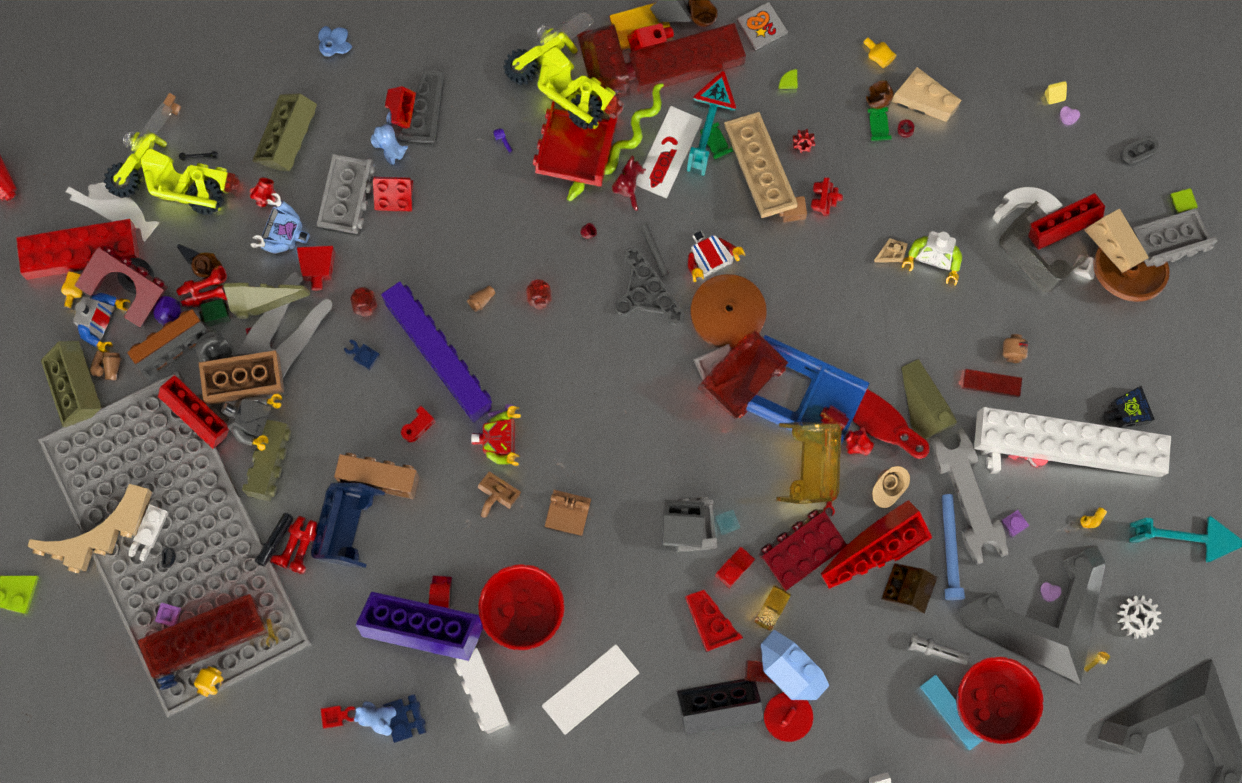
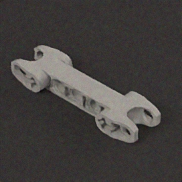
M962 428L956 431L958 441L956 449L950 450L945 448L938 436L933 437L931 441L937 469L940 474L949 472L968 525V529L961 531L965 548L975 564L979 565L983 563L981 551L983 544L993 545L1001 557L1008 555L1006 534L999 519L990 521L971 468L972 464L978 463L977 454L972 442Z

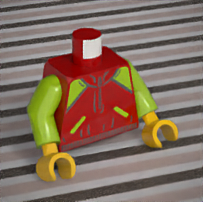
M510 406L508 410L490 418L487 423L483 424V433H472V445H483V453L498 465H519V463L514 462V459L520 457V455L515 453V421L512 419L521 417V414H515V410L519 409L517 406Z

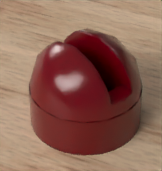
M587 223L581 228L580 234L585 239H591L597 235V230L592 223Z

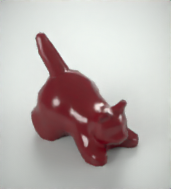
M632 155L623 167L622 174L613 183L612 190L615 194L629 197L633 209L638 211L635 195L636 178L639 174H644L646 169L642 167L639 161H634L635 158Z

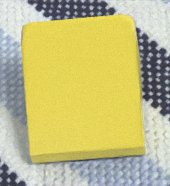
M1063 81L1047 87L1044 93L1048 104L1066 100L1067 83Z

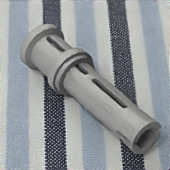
M913 633L908 648L909 650L915 649L924 652L927 656L933 654L967 665L970 657L969 653L935 643V640L932 638L919 637L917 633ZM942 651H945V652H948V653H952V654H955V655H957V656H953V655L944 653V652H942Z

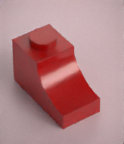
M403 86L387 90L385 107L391 111L392 123L405 129L410 128L416 92Z
M740 547L718 570L715 577L730 589L755 561V558Z

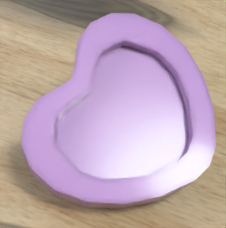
M1067 106L1063 107L1060 111V118L1065 125L1074 124L1080 117L1078 110H1072Z
M1046 582L1041 585L1040 593L1046 602H1052L1060 597L1061 588Z

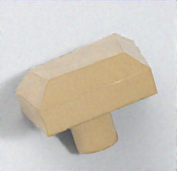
M890 238L874 262H903L908 244Z

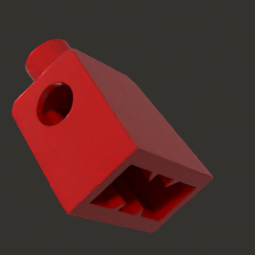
M662 23L636 29L627 35L632 54L661 46L667 42L668 38L674 37L672 27L663 28Z
M297 247L304 281H311V290L313 291L323 290V281L331 280L335 259L334 247Z

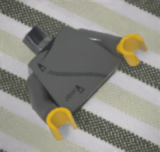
M274 394L271 399L268 396L245 397L236 402L234 406L227 402L224 404L221 413L230 417L227 428L231 430L239 443L251 446L257 445L259 450H265V445L261 443L268 444V438L262 435L271 410L269 404H272L274 408H280L281 403L274 402L275 400H282L280 394Z

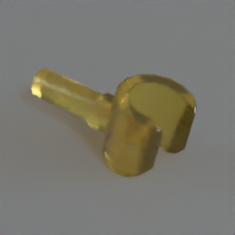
M267 619L269 637L266 639V644L270 647L269 640L274 638L276 645H278L279 638L274 635L271 619Z
M1099 652L1094 661L1087 665L1084 670L1088 672L1099 661L1105 665L1111 656L1106 652Z

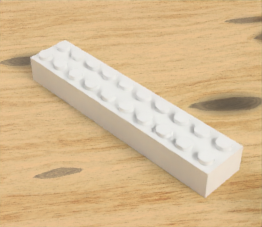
M983 407L977 411L974 449L1160 478L1169 474L1171 436Z

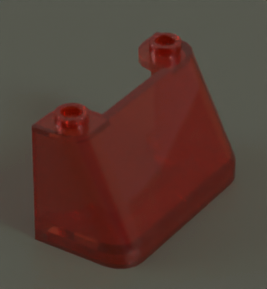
M755 330L747 333L697 388L731 417L741 419L748 412L746 409L747 404L772 377L776 375L780 377L786 371L785 366L788 362Z

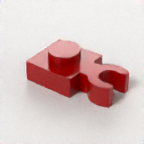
M341 706L321 708L323 729L344 726L343 720L355 722V717L350 718L348 714L350 711L356 710V708L350 706L345 711H342Z

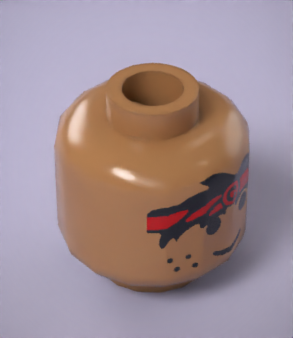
M1012 334L1010 338H1006L1003 342V356L1007 359V362L1022 363V360L1028 356V341L1019 334Z

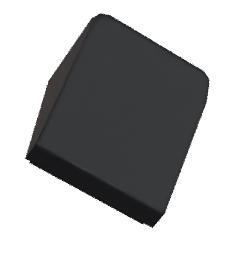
M181 244L177 245L180 253L187 263L191 265L193 258L199 255V252Z

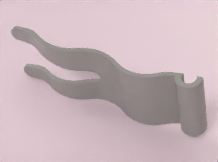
M298 271L293 272L282 285H300L303 280L302 274ZM324 299L319 303L295 332L276 349L271 348L270 341L280 326L290 303L264 312L248 333L236 357L276 350L280 357L282 378H284L289 367L309 342L322 319L332 309V302L329 299ZM198 394L197 396L205 403L203 394ZM239 400L230 401V402H227V403H229V404H231V405L234 406V404H235L236 402H238ZM226 402L207 405L226 424L228 423L230 417L221 413L222 407Z

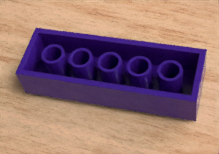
M372 591L356 622L362 637L466 661L470 660L483 630L479 615Z

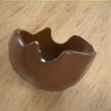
M881 80L870 86V96H866V100L871 108L882 109L892 102L894 92L888 81Z

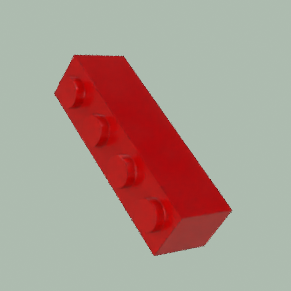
M1096 193L1089 195L1030 223L1028 237L1035 247L1040 250L1104 217L1105 205Z
M174 375L160 386L158 397L212 449L227 438L229 432L227 424L178 377Z

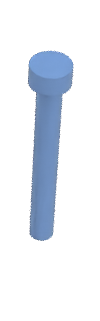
M952 494L942 495L948 577L945 600L965 599L964 588H960L954 498Z

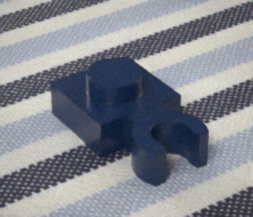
M350 339L349 342L354 345V348L352 350L344 348L345 353L355 355L353 361L370 371L380 354L365 344L360 348L356 341Z

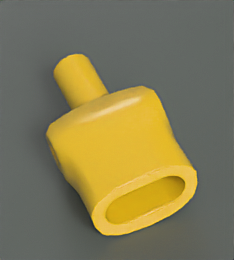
M869 37L863 42L871 49L868 53L869 58L883 69L897 56L885 42L875 44Z
M67 273L61 288V292L67 296L64 307L71 308L74 298H81L84 291L74 286L81 274Z

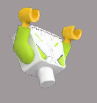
M930 231L927 236L914 240L908 252L909 257L903 259L902 268H904L905 264L909 263L911 264L909 271H911L914 267L913 259L915 258L917 261L948 271L951 269L952 271L948 274L946 283L948 284L950 278H954V285H956L959 279L957 271L960 270L962 253L959 247L956 246V239L950 237L944 231L940 233Z

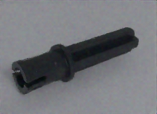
M288 513L282 515L267 542L262 544L263 548L254 560L258 565L266 567L272 554L276 553L277 545L293 521V516Z

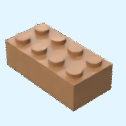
M276 350L199 362L203 400L207 405L241 400L245 397L284 393L280 357Z
M352 453L339 455L334 475L338 483H361L384 491L386 494L415 499L419 482V475L413 466L403 464L402 467L395 466L394 462L386 460L380 463L376 462V459L372 457L361 459Z

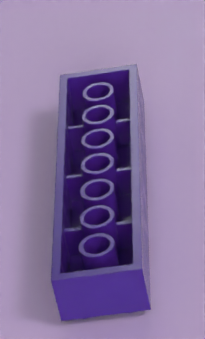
M399 281L381 294L384 304L471 421L475 423L492 410L490 395L485 389L483 391L480 389L479 380L474 374H469V367L464 360L461 359L459 361L457 351L452 344L447 345L448 342L445 335L440 329L436 330L434 320L429 314L425 315L424 307L418 299L414 301L413 293L407 284L403 286Z

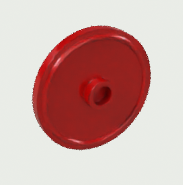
M784 692L779 693L767 703L764 710V723L769 733L776 739L784 742H794L806 736L813 724V710L807 700H791Z

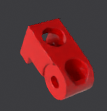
M422 406L416 410L418 416L401 429V435L406 442L413 443L417 441L436 422Z

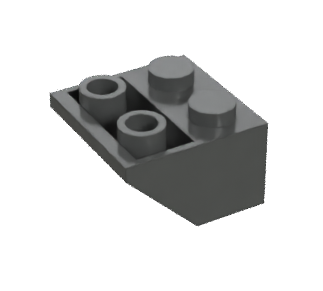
M665 500L663 511V545L702 548L704 502Z

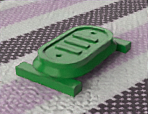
M888 107L867 109L868 113H871L870 126L873 136L871 141L891 140L888 117L885 113L888 112Z
M718 122L712 124L707 142L711 152L714 154V160L733 152L732 148L728 149V144L721 130L717 128L720 126Z

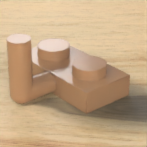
M489 471L478 485V489L489 495L483 505L481 516L484 518L488 516L491 506L496 500L510 509L519 498L521 492Z

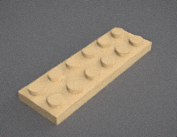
M760 112L724 122V127L761 218L797 208L798 203Z

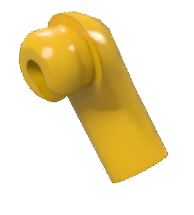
M1098 507L1094 516H1082L1080 519L1081 526L1087 529L1098 527L1107 511Z

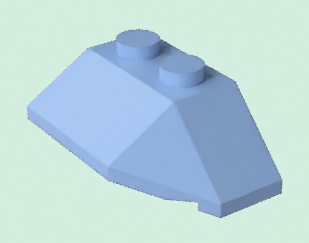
M773 630L760 644L764 673L791 700H817L829 687L823 671L795 642L776 630Z

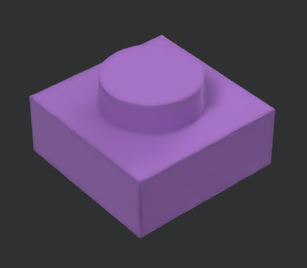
M1018 510L1001 521L1011 537L1029 526Z
M161 603L155 622L176 627L181 608Z

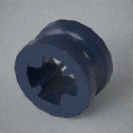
M174 674L157 680L161 684L160 690H165L178 684L177 681H174Z

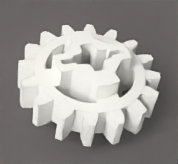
M1133 596L1132 600L1128 598L1125 600L1126 604L1120 605L1123 611L1117 612L1119 616H1122L1118 623L1124 624L1121 630L1127 629L1126 635L1134 633V638H1138L1141 635L1143 639L1147 637V634L1153 635V630L1159 629L1156 623L1162 622L1161 619L1157 618L1161 612L1155 610L1158 607L1157 604L1151 605L1152 599L1145 601V596H1141L1138 600L1137 596ZM1132 606V612L1130 615H1127L1129 608ZM1136 615H1142L1143 619H1137ZM1149 619H1151V623H1150L1149 627L1147 628V626H1148L1147 622L1149 621Z

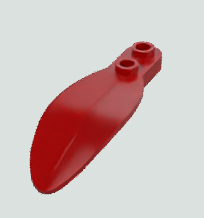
M867 389L853 421L860 428L864 427L871 436L890 444H896L917 459L925 458L930 451L928 442L908 427L903 416L891 404ZM908 437V440L903 441L902 438ZM918 448H923V451L918 452L916 450Z

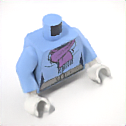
M272 193L271 195L275 197V202L267 199V202L270 205L277 206L273 207L262 236L256 235L252 237L258 241V244L252 243L251 246L253 248L261 247L265 251L276 254L285 252L288 249H294L297 241L306 244L310 234L301 231L302 223L299 215L286 202L280 201V196L277 193Z

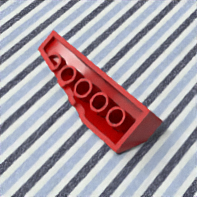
M908 500L861 532L820 574L830 589L851 580L852 576L868 573V570L876 566L880 568L885 566V563L888 561L900 560L932 539L931 533L920 511Z

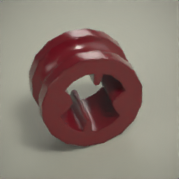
M909 119L900 121L897 130L898 134L903 138L912 136L915 128L914 123ZM904 125H907V127L911 129H909L908 132H905V130L901 129V127L903 128Z

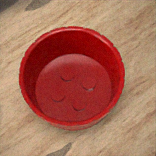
M525 564L508 566L491 576L481 591L478 603L479 618L489 637L499 645L513 650L533 649L550 640L559 629L564 616L563 594L554 578H551V575L542 569L540 570L538 567L526 566Z
M1006 657L986 658L974 664L966 672L959 684L956 700L958 715L964 726L980 739L996 744L1014 743L1027 737L1038 725L1044 705L1042 689H1040L1041 686L1035 675L1033 676V673L1022 663Z

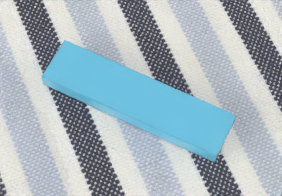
M934 675L920 686L924 694L969 751L983 741L964 726L958 715L955 698L937 675Z

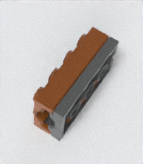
M193 309L190 311L186 310L175 321L167 322L163 329L157 333L149 334L142 343L134 344L127 353L139 371L147 379H150L193 350L198 339L208 330Z

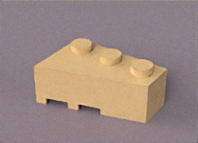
M918 67L894 94L892 100L895 104L900 103L908 106L909 109L925 112L926 115L946 122L958 109L962 101Z
M1120 209L1085 229V232L1122 273L1149 258Z

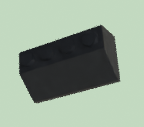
M754 677L677 691L685 735L764 720L762 702Z

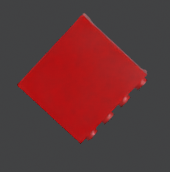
M552 102L551 108L546 110L545 119H547V123L542 125L541 134L543 138L538 140L537 150H539V153L535 154L533 159V165L536 166L535 173L602 187L617 127L618 115L610 114L609 120L602 119L601 122L598 120L599 125L596 129L588 127L583 129L572 122L568 111L555 109V102Z

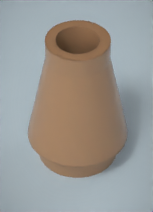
M488 285L486 288L471 294L467 303L477 312L482 310L496 293Z
M104 353L102 361L105 380H117V373L122 359L120 358V353Z

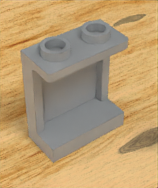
M699 497L697 501L692 502H704L702 548L677 546L678 552L717 548L713 500H709L708 497ZM684 498L677 501H689V499Z

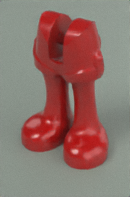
M216 266L212 270L211 275L206 279L197 282L188 280L176 289L178 296L188 294L189 292L192 295L180 301L182 307H197L202 304V301L215 297L227 300L224 284L205 292L199 291L211 285L225 282L227 279L225 269L222 266Z
M300 515L290 525L288 530L290 537L281 555H273L270 561L287 569L298 540H300L298 551L294 560L289 565V570L304 574L306 567L303 565V560L309 543L313 542L317 535V522L310 520L305 531H302L306 518Z

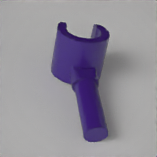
M501 128L494 130L495 140L502 139L508 152H512L513 149L506 139L504 130Z

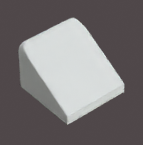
M1078 255L1072 272L1093 280L1095 276L1094 258Z

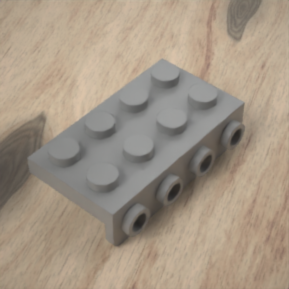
M333 154L317 227L358 234L359 229L363 228L364 218H362V215L368 206L366 197L367 193L370 194L372 189L370 179L371 176L375 175L376 171L373 159L368 158L367 161Z
M1196 209L1132 228L1149 257L1144 260L1147 267L1153 265L1159 267L1169 260L1175 262L1185 255L1191 257L1201 250L1207 252L1214 248L1213 245L1218 241L1216 237L1210 238Z

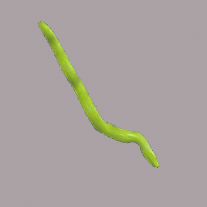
M663 83L656 84L653 88V106L651 108L639 109L632 115L633 137L630 140L616 141L612 145L605 175L612 174L617 169L621 149H634L642 141L643 135L640 120L643 117H653L659 113L662 104L660 89L664 86ZM574 181L569 189L567 200L572 201L584 191L585 183Z

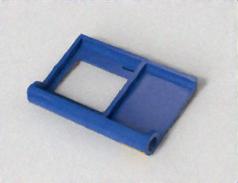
M765 335L739 390L735 388L731 399L734 400L733 404L838 452L870 383ZM763 358H769L811 379L797 411H791L749 391V386ZM832 405L844 412L846 417L849 418L842 431L834 430L821 422L822 417L819 415L825 406L829 407Z

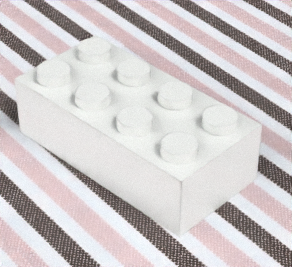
M478 648L474 649L469 661L455 658L457 662L453 664L459 676L462 675L464 681L461 683L465 693H470L472 697L469 700L474 713L478 712L480 718H477L480 729L482 731L485 730L489 734L510 725Z

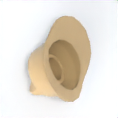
M893 466L885 469L878 475L877 482L872 491V497L876 505L882 508L891 507L906 491L910 483V475L905 468Z

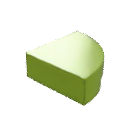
M797 69L790 70L782 76L779 89H797Z

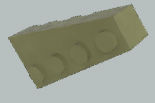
M267 419L262 435L268 438V444L261 443L265 445V450L263 451L257 448L254 450L252 456L254 466L248 469V484H243L242 491L248 497L270 502L271 498L275 497L277 486H275L276 479L280 478L282 467H280L281 460L285 459L287 452L285 448L286 441H289L292 431L289 430L288 424Z

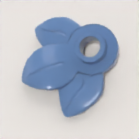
M324 26L318 34L320 52L324 56L329 57L335 53L345 54L350 51L352 45L346 42L348 36L347 29L339 27L332 31L329 27Z

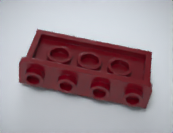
M815 509L807 514L808 518L804 521L796 522L791 526L792 529L789 532L781 533L776 537L777 540L774 543H768L760 549L759 557L766 563L784 591H787L847 546V543L824 510L817 511Z

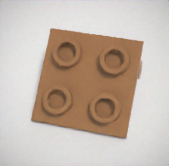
M554 490L544 527L582 536L591 498Z

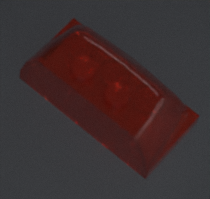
M614 23L594 30L577 33L587 77L589 79L592 77L596 78L602 83L600 86L604 89L606 87L616 92V98L629 96L631 94L629 76Z

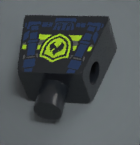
M1142 386L1111 402L1112 410L1104 412L1107 423L1117 420L1120 428L1147 425L1155 420Z

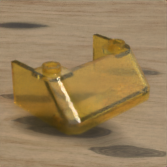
M814 422L779 423V427L792 428L794 440L802 441L801 479L792 482L790 496L776 497V501L808 504L836 500L839 494L840 426L833 423Z

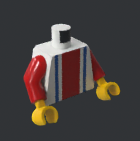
M699 231L692 236L696 244L691 247L687 267L692 274L693 281L696 282L697 277L703 280L705 277L732 264L733 256L736 261H739L738 256H746L742 247H736L722 238H717L715 235L706 239L703 232Z

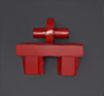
M824 177L823 181L814 182L813 188L815 194H821V199H812L811 208L813 211L822 212L824 216H829L831 206L836 207L837 202L843 200V195L838 193L839 188H833L834 184L830 182V178Z

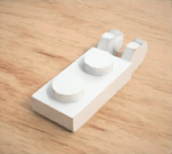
M149 504L134 537V542L129 550V556L133 557L139 545L143 544L145 547L140 554V560L145 561L167 518L168 511Z

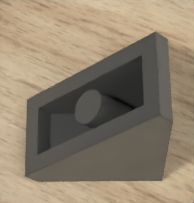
M659 0L650 7L659 23L691 22L690 9L685 0Z

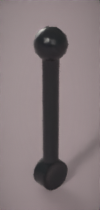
M216 151L201 154H185L182 152L179 154V158L182 161L186 160V158L197 157L217 158L218 153Z

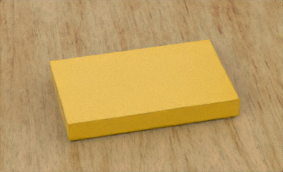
M655 3L609 15L620 51L630 48L627 35L639 28L660 24L650 10V7ZM662 22L663 28L670 27L669 22Z

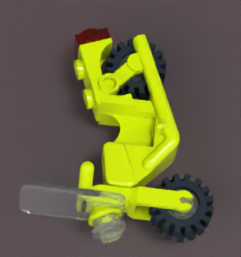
M586 10L576 13L556 28H551L548 24L540 26L536 35L537 40L540 41L542 46H535L529 51L523 49V51L517 49V52L515 50L511 51L512 55H507L509 59L504 60L506 65H503V68L506 70L504 72L511 81L519 85H523V83L527 85L529 80L531 82L534 81L533 76H538L536 71L539 72L538 66L542 64L538 88L548 98L566 109L570 114L569 118L579 128L587 129L588 127L596 129L599 125L598 120L602 121L601 116H604V113L615 119L616 116L622 113L625 104L615 96L616 92L609 87H606V89L601 87L602 83L594 77L589 79L582 75L574 81L571 78L570 72L574 69V65L561 49L566 45L571 53H577L578 49L571 39L594 23L593 18ZM598 96H600L602 103L597 99Z
M162 103L141 133H134L129 130L128 133L124 134L123 144L126 149L131 148L134 154L132 153L124 164L120 162L117 165H111L112 168L108 167V173L104 174L106 177L104 179L105 187L109 190L108 192L120 198H129L130 195H135V191L139 190L138 185H141V181H139L141 177L138 171L142 167L147 188L151 195L159 199L188 204L199 214L212 215L213 212L221 210V203L224 202V198H222L223 192L235 195L236 190H239V176L226 172L227 169L215 167V170L209 169L208 165L197 163V166H188L183 174L177 173L173 167L174 161L172 158L153 150L155 143L162 148L167 146V142L157 136V133L170 116L172 109ZM209 178L217 180L221 188L209 181Z

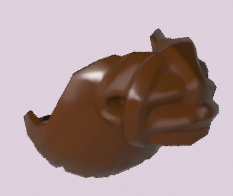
M688 0L687 4L690 9L691 19L697 26L708 27L715 23L718 17V10L710 0Z
M207 252L199 253V255L193 258L191 264L193 273L201 279L209 277L216 266H222L214 253ZM225 282L220 283V284H217V285H212V286H220V285L224 284Z

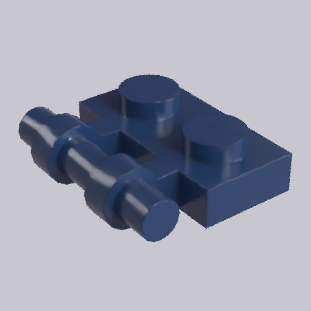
M415 694L408 696L409 705L404 706L402 699L383 704V707L392 706L396 710V716L391 719L389 725L392 729L391 735L394 743L413 738L411 729L417 728L419 735L426 733L424 726L426 722L425 719H422L419 709L421 707L420 702H417ZM412 711L415 720L409 723L406 713Z

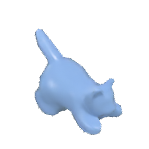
M390 111L386 116V124L375 128L374 134L371 137V143L376 149L383 148L387 162L393 166L395 159L401 160L408 146H402L397 142L392 128Z
M365 701L362 705L363 707L356 708L355 722H359L362 726L372 727L379 734L388 736L392 733L389 725L391 719L396 716L394 707L377 708L371 702Z

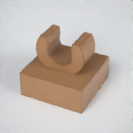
M169 93L161 105L159 113L166 116L170 111L177 116L181 106L174 103L176 96Z

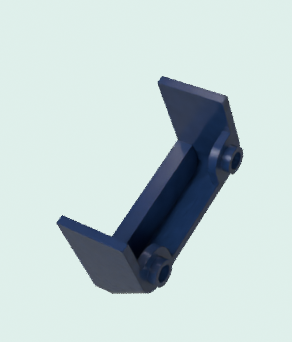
M361 483L330 484L327 488L316 529L317 535L311 548L312 558L348 567L366 568L367 564L358 561V550L352 547L361 510H367L372 506L373 496H384L385 492Z

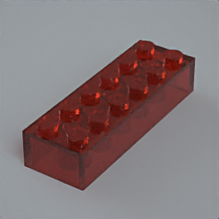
M735 23L629 53L628 62H631L634 70L635 83L639 95L653 91L654 86L659 83H663L664 86L662 88L744 65L746 59Z
M247 594L139 639L138 643L151 677L158 679L268 632L254 596Z

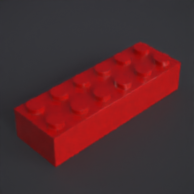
M131 219L16 237L20 273L26 280L83 271L97 248L102 245L115 249V253L121 257L125 256L129 259L139 258L136 229Z

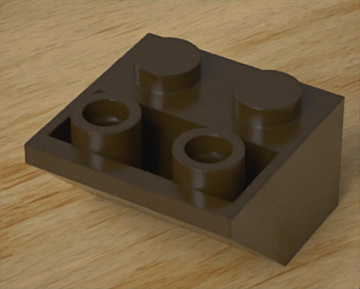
M894 563L881 599L907 610L925 614L938 577L922 568Z

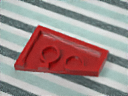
M705 590L685 597L706 652L743 639L742 635L735 630L729 619H726L721 613L719 607Z

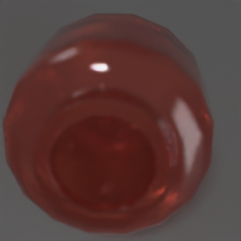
M534 280L527 286L526 294L529 305L536 309H543L551 303V288L544 280Z
M366 287L354 290L350 296L352 309L357 315L363 317L370 316L377 308L373 291Z

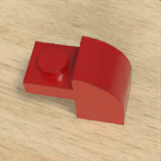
M432 577L429 604L450 609L452 577Z

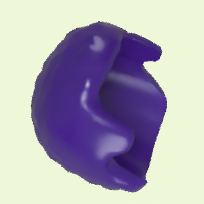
M162 296L154 308V317L163 326L167 322L178 319L182 313L180 301L169 296Z

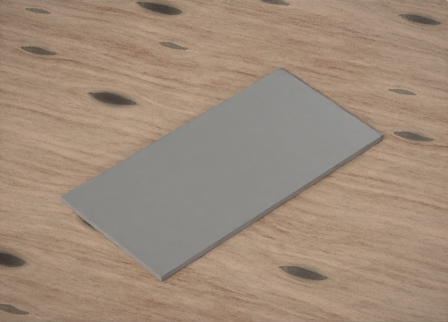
M179 371L101 408L92 418L68 427H62L38 439L81 534L91 531L114 512L123 499L129 484L149 489L152 493L148 506L150 504L168 511L167 518L155 545L151 548L145 561L140 560V554L145 547L143 544L139 545L133 557L128 555L134 542L135 536L133 535L131 538H127L118 534L112 554L106 553L105 556L92 552L94 562L167 717L207 698L197 693L198 688L194 686V681L202 668L210 666L222 672L221 676L224 680L218 690L220 691L311 645L270 559L266 567H262L254 561L263 548V543L217 448L212 449L158 397L160 386L174 375L185 384ZM166 547L174 549L176 553L175 562L170 568H163L161 565L162 551ZM161 603L181 608L176 627L155 622ZM174 674V681H177L178 684L171 688L160 690L161 684L157 680Z

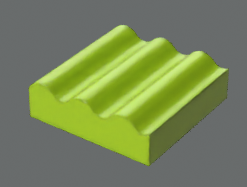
M1191 188L1170 194L1177 214L1198 208Z

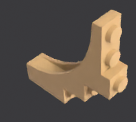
M129 484L123 499L114 512L91 531L76 538L63 541L44 542L30 539L27 547L33 550V554L44 556L47 553L52 555V559L63 561V565L68 567L70 572L78 574L80 571L86 572L92 552L105 556L106 553L112 554L118 534L127 538L137 534L152 492L147 488Z

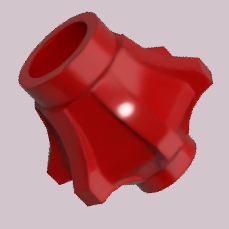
M265 177L259 178L256 186L249 191L251 193L250 198L255 199L258 206L266 207L268 204L267 199L275 202V197L271 195L276 193L274 191V181Z
M864 427L854 432L850 430L844 438L847 441L846 448H848V454L859 453L867 456L874 447V443L867 436Z

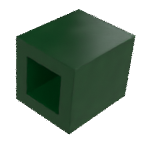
M223 299L201 304L202 311H199L202 323L205 322L208 327L231 321L227 305Z

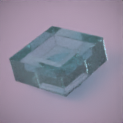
M733 510L715 516L721 535L740 529Z

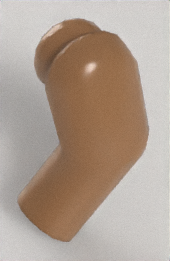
M96 351L90 366V374L92 376L100 377L103 375L104 369L101 367L102 357H104L103 352Z

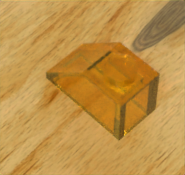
M774 585L754 622L762 628L771 631L791 594Z

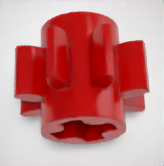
M808 129L798 130L797 135L792 136L794 141L793 147L799 148L800 153L803 151L810 152L811 146H815L814 133L809 134Z

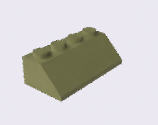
M300 93L280 94L252 161L278 171H290L295 163L294 159L297 152L301 148L304 135L308 132L309 123L315 115L317 104Z
M58 341L41 359V363L62 427H68L92 418L101 409L79 341Z

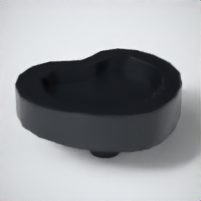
M166 547L162 551L161 565L163 568H170L175 562L176 553L174 549Z

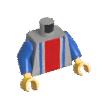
M97 293L90 298L83 297L81 302L75 306L76 314L73 322L78 327L80 338L94 347L98 346L100 352H109L105 349V345L113 347V344L99 340H102L113 314L114 304L118 309L127 311L128 309L123 308V303H131L130 300L124 298L116 299L115 296L105 293Z

